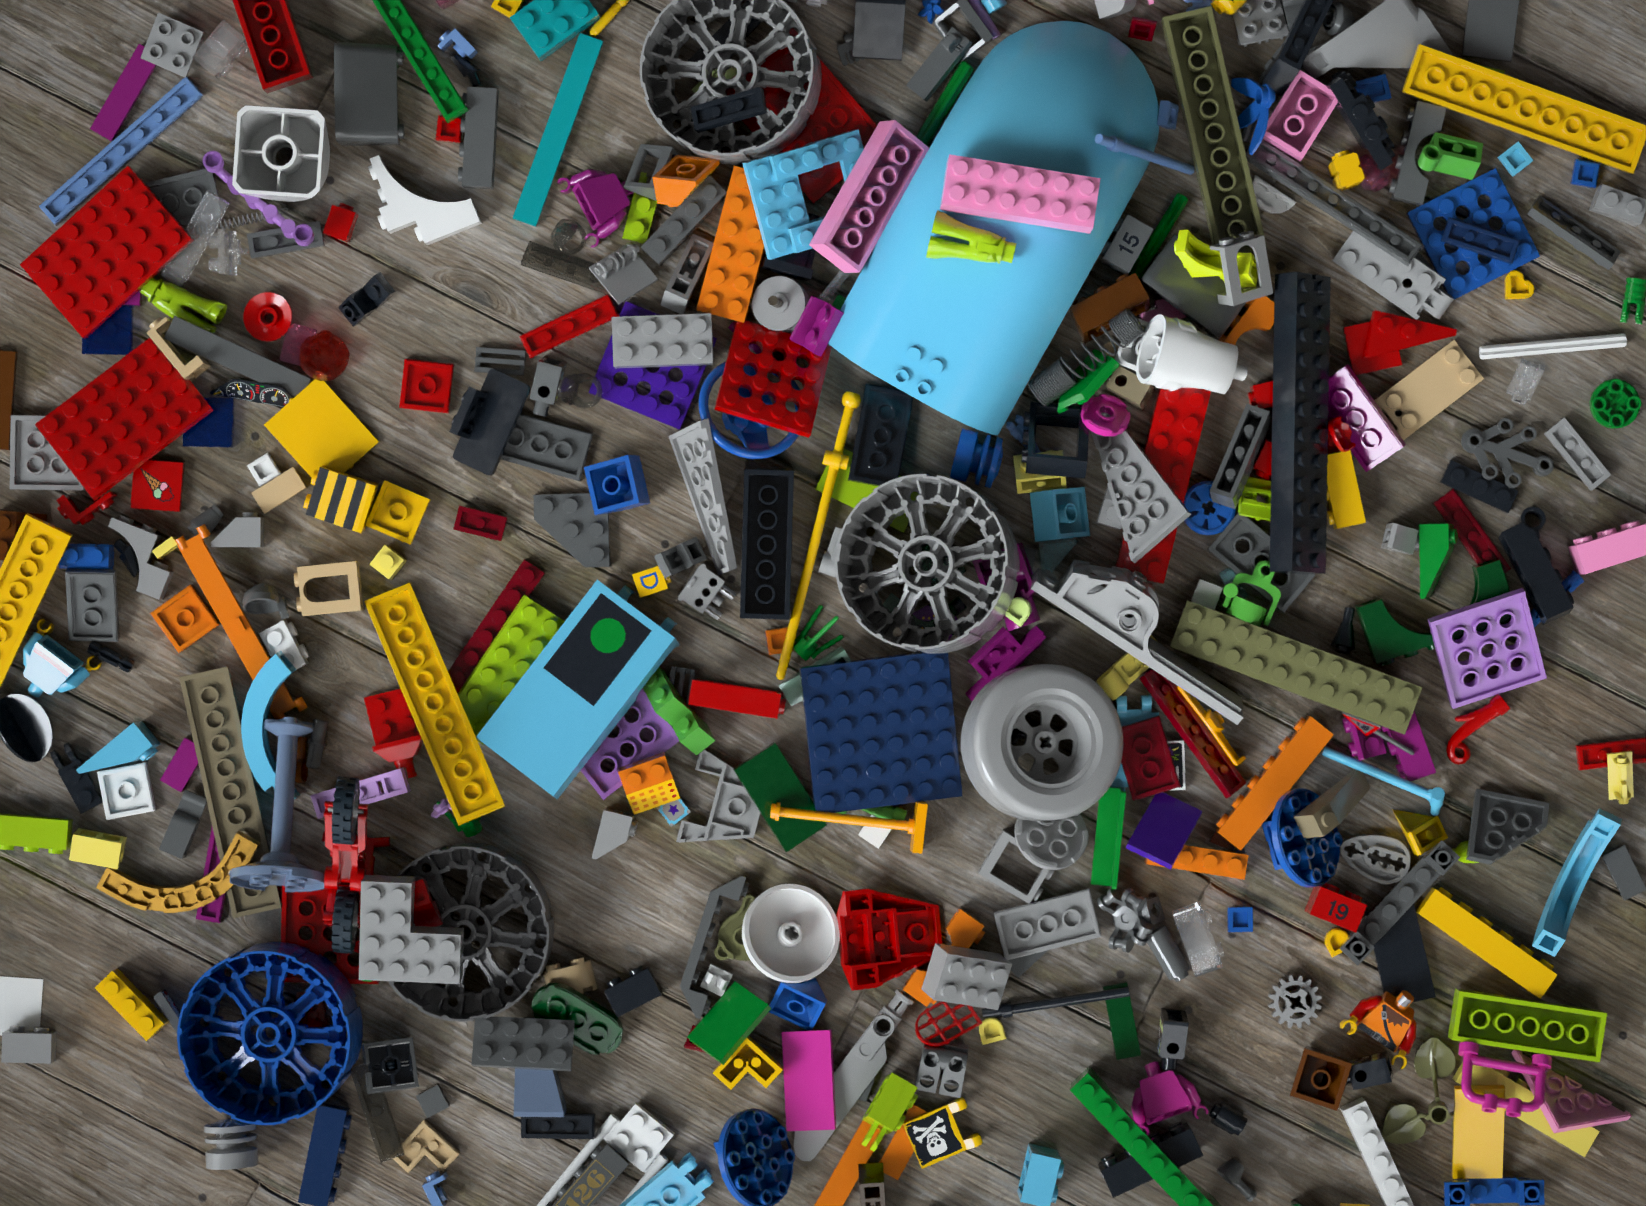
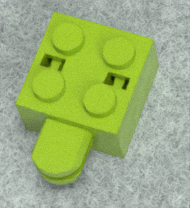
M890 1073L885 1077L862 1118L863 1121L871 1126L861 1145L866 1147L876 1129H879L870 1147V1150L874 1152L885 1133L896 1132L897 1129L901 1128L906 1119L903 1113L914 1105L918 1097L915 1094L918 1087L894 1073Z

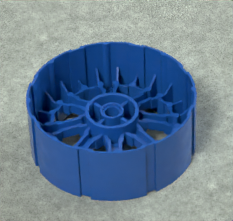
M267 942L256 944L249 949L239 950L206 971L194 984L180 1012L177 1029L178 1052L180 1060L183 1061L185 1067L184 1072L191 1085L215 1110L220 1113L224 1112L230 1115L232 1119L248 1124L276 1125L287 1123L290 1119L301 1118L315 1110L347 1080L352 1072L350 1071L352 1066L358 1060L363 1039L360 1006H357L356 994L347 978L331 961L321 954L316 955L310 952L309 948L292 943ZM277 955L284 956L285 959L281 960ZM226 968H230L233 971L231 977L225 975L224 971ZM254 970L256 972L266 970V979L268 981L263 1003L258 999L255 1000L245 985L247 984L243 979L244 976L252 973ZM292 973L303 976L302 979L311 985L306 989V993L296 1002L285 1006V999L282 996L284 980L287 978V974ZM226 994L235 1000L242 1010L241 1013L245 1019L234 1021L217 1016L220 1007L219 1003ZM325 1000L328 1008L332 1010L333 1025L308 1027L307 1024L300 1023V1020L305 1016L304 1013ZM271 1011L279 1013L278 1017H272ZM202 1018L204 1021L209 1022L207 1027H203L200 1024ZM254 1025L259 1026L256 1033L252 1029ZM267 1027L275 1030V1039L269 1038L266 1035ZM288 1028H291L292 1036L287 1034ZM221 1035L236 1037L237 1040L242 1042V1046L239 1048L240 1051L225 1060L217 1045V1037ZM323 1043L326 1046H332L329 1055L331 1058L321 1069L316 1064L313 1065L302 1054L303 1051L299 1045ZM275 1045L277 1048L276 1052H271L269 1047ZM255 1059L259 1061L260 1067H262V1083H260V1087L247 1083L246 1080L238 1075L248 1062H252ZM281 1061L286 1065L289 1064L301 1076L300 1079L304 1082L303 1085L297 1089L281 1090V1084L278 1083V1068L281 1065ZM224 1071L227 1074V1078L221 1080L218 1076L219 1072ZM325 1079L330 1084L328 1089L323 1088L321 1085ZM270 1097H273V1100L277 1102L276 1106L269 1104Z

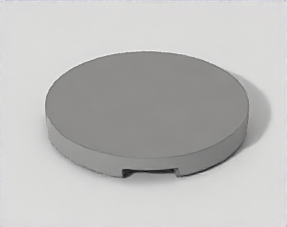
M1081 813L1060 820L1030 821L1017 818L1014 832L1019 850L1028 861L1043 869L1060 870L1073 865L1084 853L1089 838L1085 822L1080 815Z

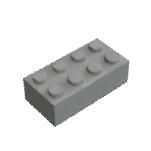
M711 313L612 317L614 368L714 365Z

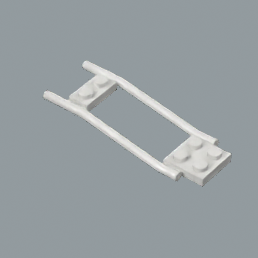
M638 1102L634 1104L621 1121L614 1114H610L595 1133L596 1138L588 1141L537 1206H546L549 1201L553 1202L558 1195L557 1192L566 1182L570 1181L574 1176L573 1174L581 1167L603 1139L638 1169L645 1172L643 1177L622 1201L623 1203L655 1176L669 1161L666 1156L659 1152L675 1133Z

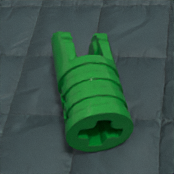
M1626 278L1627 284L1625 286L1626 291L1624 293L1625 297L1623 299L1620 322L1626 323L1628 321L1630 305L1634 304L1637 305L1635 314L1636 324L1642 325L1646 303V280Z

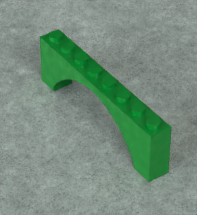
M1090 1066L1071 1083L1070 1091L1179 1206H1222L1163 1152L1126 1111L1106 1083Z

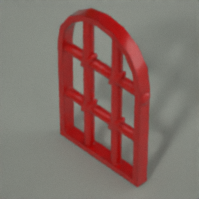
M941 1001L930 1008H926L918 1016L915 1022V1032L922 1043L931 1047H940L949 1044L954 1039L980 1026L982 1021L974 1011L973 1006L968 1005L966 1006L971 1013L958 1020L954 1013L965 1005L959 1004L950 1008L947 1002ZM944 1004L947 1009L945 1010L946 1012L933 1018L930 1011ZM926 1014L929 1018L928 1022L918 1027L920 1018ZM950 1014L954 1020L952 1021L953 1023L940 1029L937 1024L938 1020ZM974 1016L978 1023L964 1029L961 1024ZM933 1024L936 1028V1033L924 1039L919 1031ZM957 1025L961 1032L947 1039L944 1035L945 1031ZM938 1035L943 1039V1042L940 1043L929 1042V1040Z

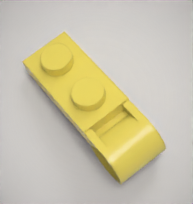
M1126 653L1104 672L1096 682L1113 701L1120 697L1129 688V685L1145 672L1149 666Z

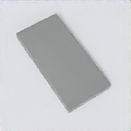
M1089 888L993 912L1004 958L1007 960L1102 937Z

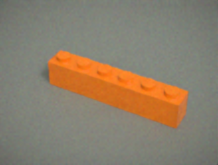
M1307 716L1306 719L1301 717L1293 727L1296 730L1290 738L1286 736L1278 745L1280 751L1275 757L1271 755L1262 766L1265 770L1259 777L1255 775L1247 784L1249 790L1244 796L1241 794L1237 796L1231 804L1234 808L1229 815L1224 813L1217 821L1216 825L1218 828L1216 832L1241 851L1272 813L1279 798L1292 788L1334 734L1313 717Z

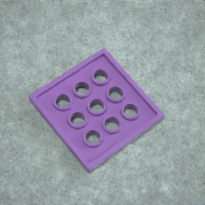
M1523 588L1428 619L1452 709L1547 678ZM1503 615H1511V620L1507 624H1500V618ZM1479 623H1488L1486 630L1482 632L1476 631ZM1464 630L1462 638L1458 640L1452 639L1455 631ZM1508 637H1517L1515 644L1511 646L1505 645ZM1493 644L1491 652L1487 654L1481 652L1484 645ZM1470 652L1467 660L1458 661L1460 653ZM1522 658L1520 666L1511 667L1513 659ZM1491 666H1499V670L1496 674H1487V671ZM1474 673L1475 679L1472 682L1465 683L1463 681L1467 674Z
M641 689L636 701L630 707L638 711V720L633 723L628 722L624 715L617 724L619 727L618 736L615 738L607 736L600 745L599 750L592 755L580 770L603 800L622 786L617 768L666 752L679 742L673 727L654 711L643 689ZM643 728L653 730L654 738L652 741L644 742L640 738V732ZM624 743H630L634 746L635 751L631 757H624L621 754L620 748ZM610 758L614 761L615 768L612 772L602 770L601 762L603 759Z

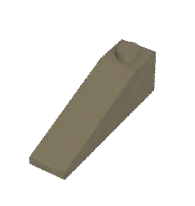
M1354 769L1294 816L1304 838L1324 837L1345 819L1370 790L1363 772Z

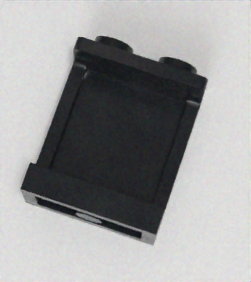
M808 213L809 221L820 218L818 215ZM812 248L769 260L764 249L760 268L808 281L812 278L813 269L811 268L816 250Z

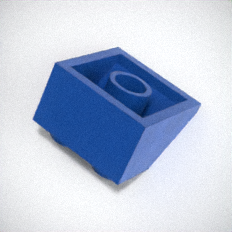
M625 455L584 467L595 515L629 510L650 504L640 456Z

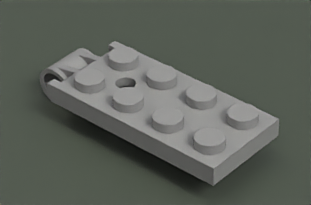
M1354 231L1332 260L1416 320L1420 317L1419 314L1423 309L1440 319L1454 300L1451 295L1439 288L1446 278L1415 257L1409 266H1406ZM1406 278L1412 280V286L1409 288L1403 285V280Z

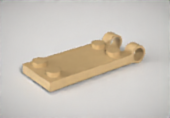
M1452 340L1374 401L1395 426L1400 437L1405 440L1484 378L1456 341ZM1396 410H1400L1402 412L1400 417H1397L1395 415Z

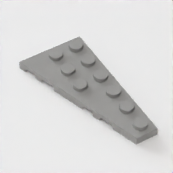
M1101 413L1105 417H1111L1107 413ZM1127 430L1117 436H1102L1091 431L1096 449H1098L1102 460V469L1107 476V485L1115 511L1124 531L1122 532L1124 540L1129 547L1130 559L1136 563L1187 519L1191 513Z
M709 418L668 437L718 575L736 569L737 564Z

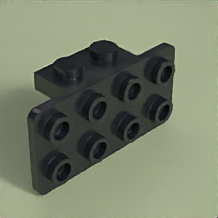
M495 369L489 370L481 390L469 386L462 396L461 406L452 420V426L449 431L460 436L453 453V458L486 475H494L529 395L530 386Z

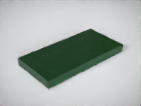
M773 742L733 769L785 852L790 851L827 826L826 822L787 817H779V821H775L774 818H770L771 804H777V802H781L780 807L815 811L814 803L776 743Z

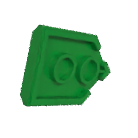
M1093 349L1091 353L1099 360L1104 361L1102 352ZM1088 355L1083 363L1089 368L1094 369L1093 362ZM1106 355V363H1100L1094 359L1096 370L1090 371L1084 367L1086 372L1085 379L1076 376L1078 383L1068 392L1066 391L1064 395L1060 396L1057 412L1067 411L1068 406L1074 403L1080 405L1087 402L1120 364L1108 355ZM1079 365L1075 372L1083 377L1084 373Z

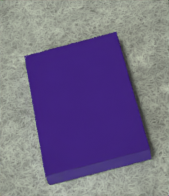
M1166 793L1155 794L1128 841L1126 849L1171 870L1200 819L1202 811Z

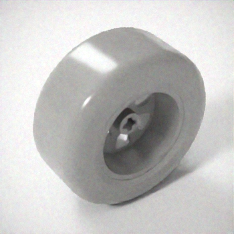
M1037 664L1019 667L1004 672L992 679L973 699L965 715L961 731L962 760L974 788L997 810L1022 820L1047 821L1065 819L1090 808L1100 800L1112 785L1122 760V725L1110 697L1094 680L1080 671L1057 664ZM1038 710L1040 712V725L1032 728L1025 720V715L1031 711ZM1054 714L1059 715L1066 722L1065 728L1059 732H1055L1050 727ZM1014 729H1018L1026 735L1025 743L1021 746H1013L1011 744V736ZM1039 738H1044L1042 742L1045 745L1044 747H1040L1041 741ZM1060 740H1072L1070 756H1065L1058 751ZM1025 753L1030 754L1034 758L1030 771L1023 769L1017 762L1018 758ZM1053 758L1059 769L1053 774L1045 775L1043 762L1045 759Z

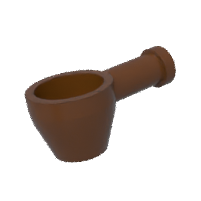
M307 737L298 738L295 783L305 784L308 777V767H306L305 759Z

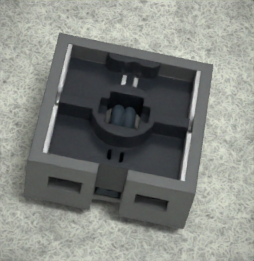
M413 1037L364 1043L361 1045L363 1064L368 1065L369 1072L365 1074L367 1094L419 1087Z

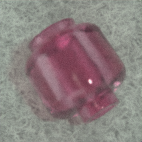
M1368 154L1359 158V167L1362 168L1365 177L1360 183L1362 188L1366 191L1372 190L1373 192L1384 188L1389 183L1388 178L1391 173L1388 167L1383 170H1377V164L1372 156Z

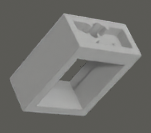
M1002 830L978 870V874L1028 904L1032 900L1036 902L1043 891L1040 885L1044 879L1049 880L1055 870L1042 868L1027 895L991 874L990 872L1008 842L1017 846L1015 837Z

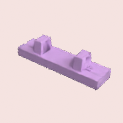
M404 767L359 781L360 804H370L411 791ZM378 781L382 783L384 790L382 793ZM336 788L310 795L317 819L324 817L325 801L334 802Z

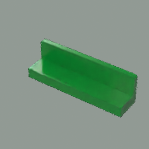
M1110 786L1107 792L1098 800L1090 883L1092 885L1111 886V889H1117L1126 800V790L1122 787Z

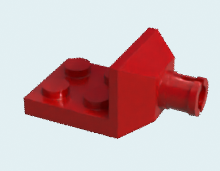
M401 689L364 697L375 746H372L373 752L388 762H394L396 769L404 767L405 770L406 768L408 778L416 777L417 772L415 771L413 757L417 756L423 741Z

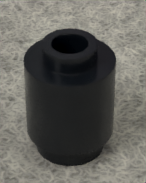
M1224 1101L1220 1104L1216 1103L1209 1113V1116L1212 1117L1211 1123L1231 1135L1234 1133L1238 1136L1248 1120L1243 1116L1244 1113Z

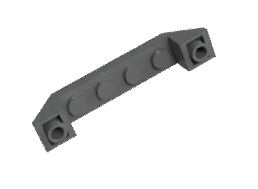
M1441 840L1360 922L1357 932L1352 931L1339 949L1358 966L1375 948L1374 945L1435 880L1440 875H1444L1460 857Z
M740 875L711 890L680 984V988L690 1008L698 1019H701L702 1013H708L711 1000L707 999L709 993L691 988L690 986L691 984L696 985L700 971L696 970L698 961L704 962L708 947H705L704 943L706 937H712L716 925L711 923L714 913L719 914L723 903V900L719 899L720 895L739 901L740 896H746L750 883L745 882L747 877L745 875Z

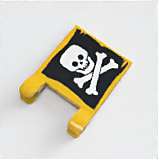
M963 1097L903 1123L921 1169L983 1143L978 1133L972 1134L965 1139L960 1134L952 1113L967 1108V1103Z

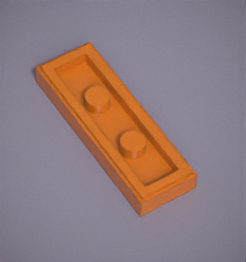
M914 1104L905 1113L906 1119L904 1122L923 1115L928 1111ZM903 1124L895 1132L879 1162L883 1163V1172L896 1180H899L914 1152Z

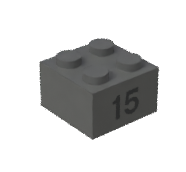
M1128 214L1125 219L1119 218L1112 231L1115 237L1112 241L1107 240L1099 254L1103 256L1101 263L1122 275L1129 274L1150 237L1153 228Z

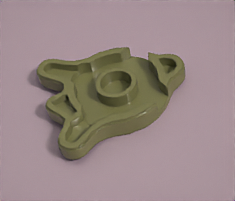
M747 894L743 897L739 910L729 915L722 922L718 932V944L714 950L717 959L750 960L743 944L742 924L748 907L755 900L754 895Z

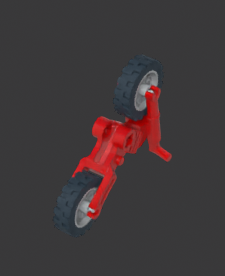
M339 776L335 786L334 802L325 801L324 804L325 832H323L322 841L325 842V847L330 850L332 866H326L324 888L328 889V897L323 921L324 925L332 926L333 952L353 954L357 939V927L360 928L361 897L359 900V891H361V881L364 875H373L375 864L374 848L390 846V836L379 838L367 837L368 804H360L359 778ZM350 883V887L339 886V884Z

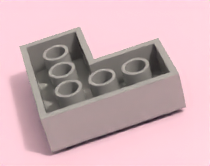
M364 875L361 881L359 980L460 984L463 977L464 928L414 926L415 877Z

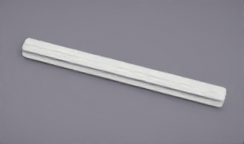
M1622 333L1486 345L1479 347L1480 359L1618 348L1627 345L1626 334Z

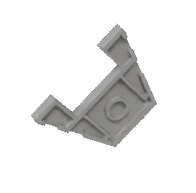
M705 749L699 753L695 770L720 777L708 824L704 826L682 820L676 842L754 838L760 816L759 810L733 771L734 768Z

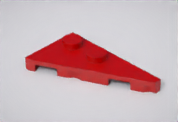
M1374 310L1372 311L1363 358H1370L1456 336L1457 329Z

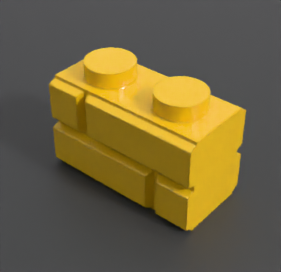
M1349 150L1334 154L1335 156L1331 157L1332 162L1327 166L1330 177L1334 178L1332 180L1333 186L1340 191L1358 186L1365 177L1362 168L1359 167L1360 161L1357 153H1350Z

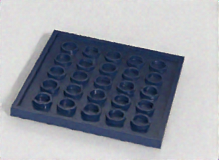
M919 652L799 667L815 811L837 813L963 796L948 653L928 654Z

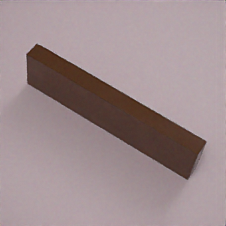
M0 351V450H10L11 415H13L17 352Z

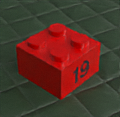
M1329 883L1313 887L1304 911L1356 933L1367 907L1366 904L1361 902L1363 898L1349 891H1346L1344 895L1338 893L1340 888Z

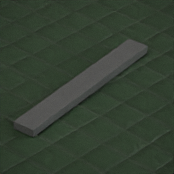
M1262 140L1253 155H1250L1247 150L1246 158L1248 162L1404 265L1409 266L1423 246L1421 243L1266 141Z

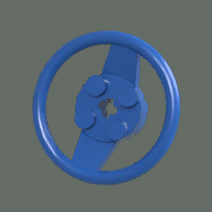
M726 362L712 370L700 390L699 414L701 420L709 418L712 439L721 448L739 457L764 459L782 453L796 441L799 435L789 432L781 442L769 447L767 430L770 426L723 412L722 420L727 430L730 429L733 434L739 436L738 438L741 439L745 448L727 440L712 422L708 406L711 389L718 378L723 375ZM743 367L744 372L747 375H756V371L753 367ZM792 380L791 386L796 390H800L797 383ZM738 389L740 396L744 398L750 397L748 389ZM763 395V402L767 405H772L769 396ZM795 404V412H796V411H798V408H797V405Z

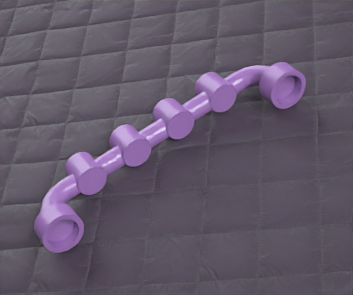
M209 151L204 155L203 164L206 170L215 173L227 184L232 194H240L244 197L249 208L260 210L268 223H276L281 227L286 238H294L300 246H308L313 242L314 233L309 225L300 224L296 226L293 220L285 219L280 215L276 206L268 205L261 198L239 193L232 185L233 176L223 168L224 160L219 152Z

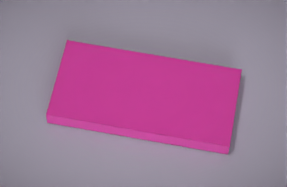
M832 1030L782 1032L786 1131L835 1130L836 1108Z

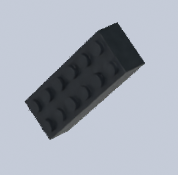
M744 469L740 619L790 620L794 471Z

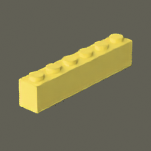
M1463 1061L1460 1067L1458 1068L1457 1072L1455 1073L1454 1077L1452 1078L1455 1082L1459 1083L1460 1085L1462 1080ZM1473 1065L1471 1085H1504L1505 1099L1518 1098L1523 1102H1531L1534 1099L1528 1084L1519 1078L1516 1082L1508 1078L1510 1073L1506 1070H1494L1493 1068ZM1541 1108L1533 1112L1521 1111V1116L1517 1117L1583 1157L1586 1156L1600 1132L1593 1126L1554 1133Z

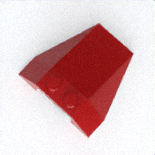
M871 889L842 892L836 915L840 931V961L851 990L877 988L883 985V983L929 962L935 943L942 944L939 905Z

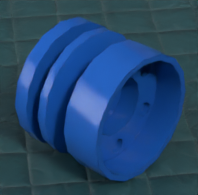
M962 428L950 478L966 482L970 472L975 473V485H979L981 475L987 476L984 487L991 488L993 481L998 476L1003 457V438L997 437L994 447H990L991 435L986 436L983 444H978V432Z

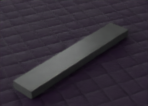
M175 315L164 336V339L255 381L282 387L293 398L306 388L311 380L306 375Z

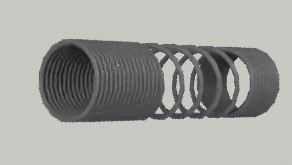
M1125 308V310L1109 320L1112 331L1125 346L1116 342L1104 326H1101L1114 348V354L1106 350L1094 334H1091V337L1098 344L1104 356V361L1095 357L1084 342L1081 341V345L1088 352L1093 362L1094 369L1084 364L1073 349L1070 350L1083 370V377L1073 371L1065 359L1060 357V359L1056 360V362L1054 361L1052 365L1050 364V366L1028 381L1031 391L1044 406L1050 405V403L1078 383L1076 376L1085 379L1086 372L1084 367L1090 371H1095L1096 363L1094 359L1100 363H1106L1104 351L1112 356H1116L1115 344L1121 348H1126V346H1129V344L1145 333L1143 326L1129 309Z

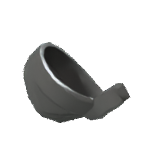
M261 583L245 592L242 599L244 611L251 614H268L279 611L282 620L289 618L286 599L278 594L274 586Z

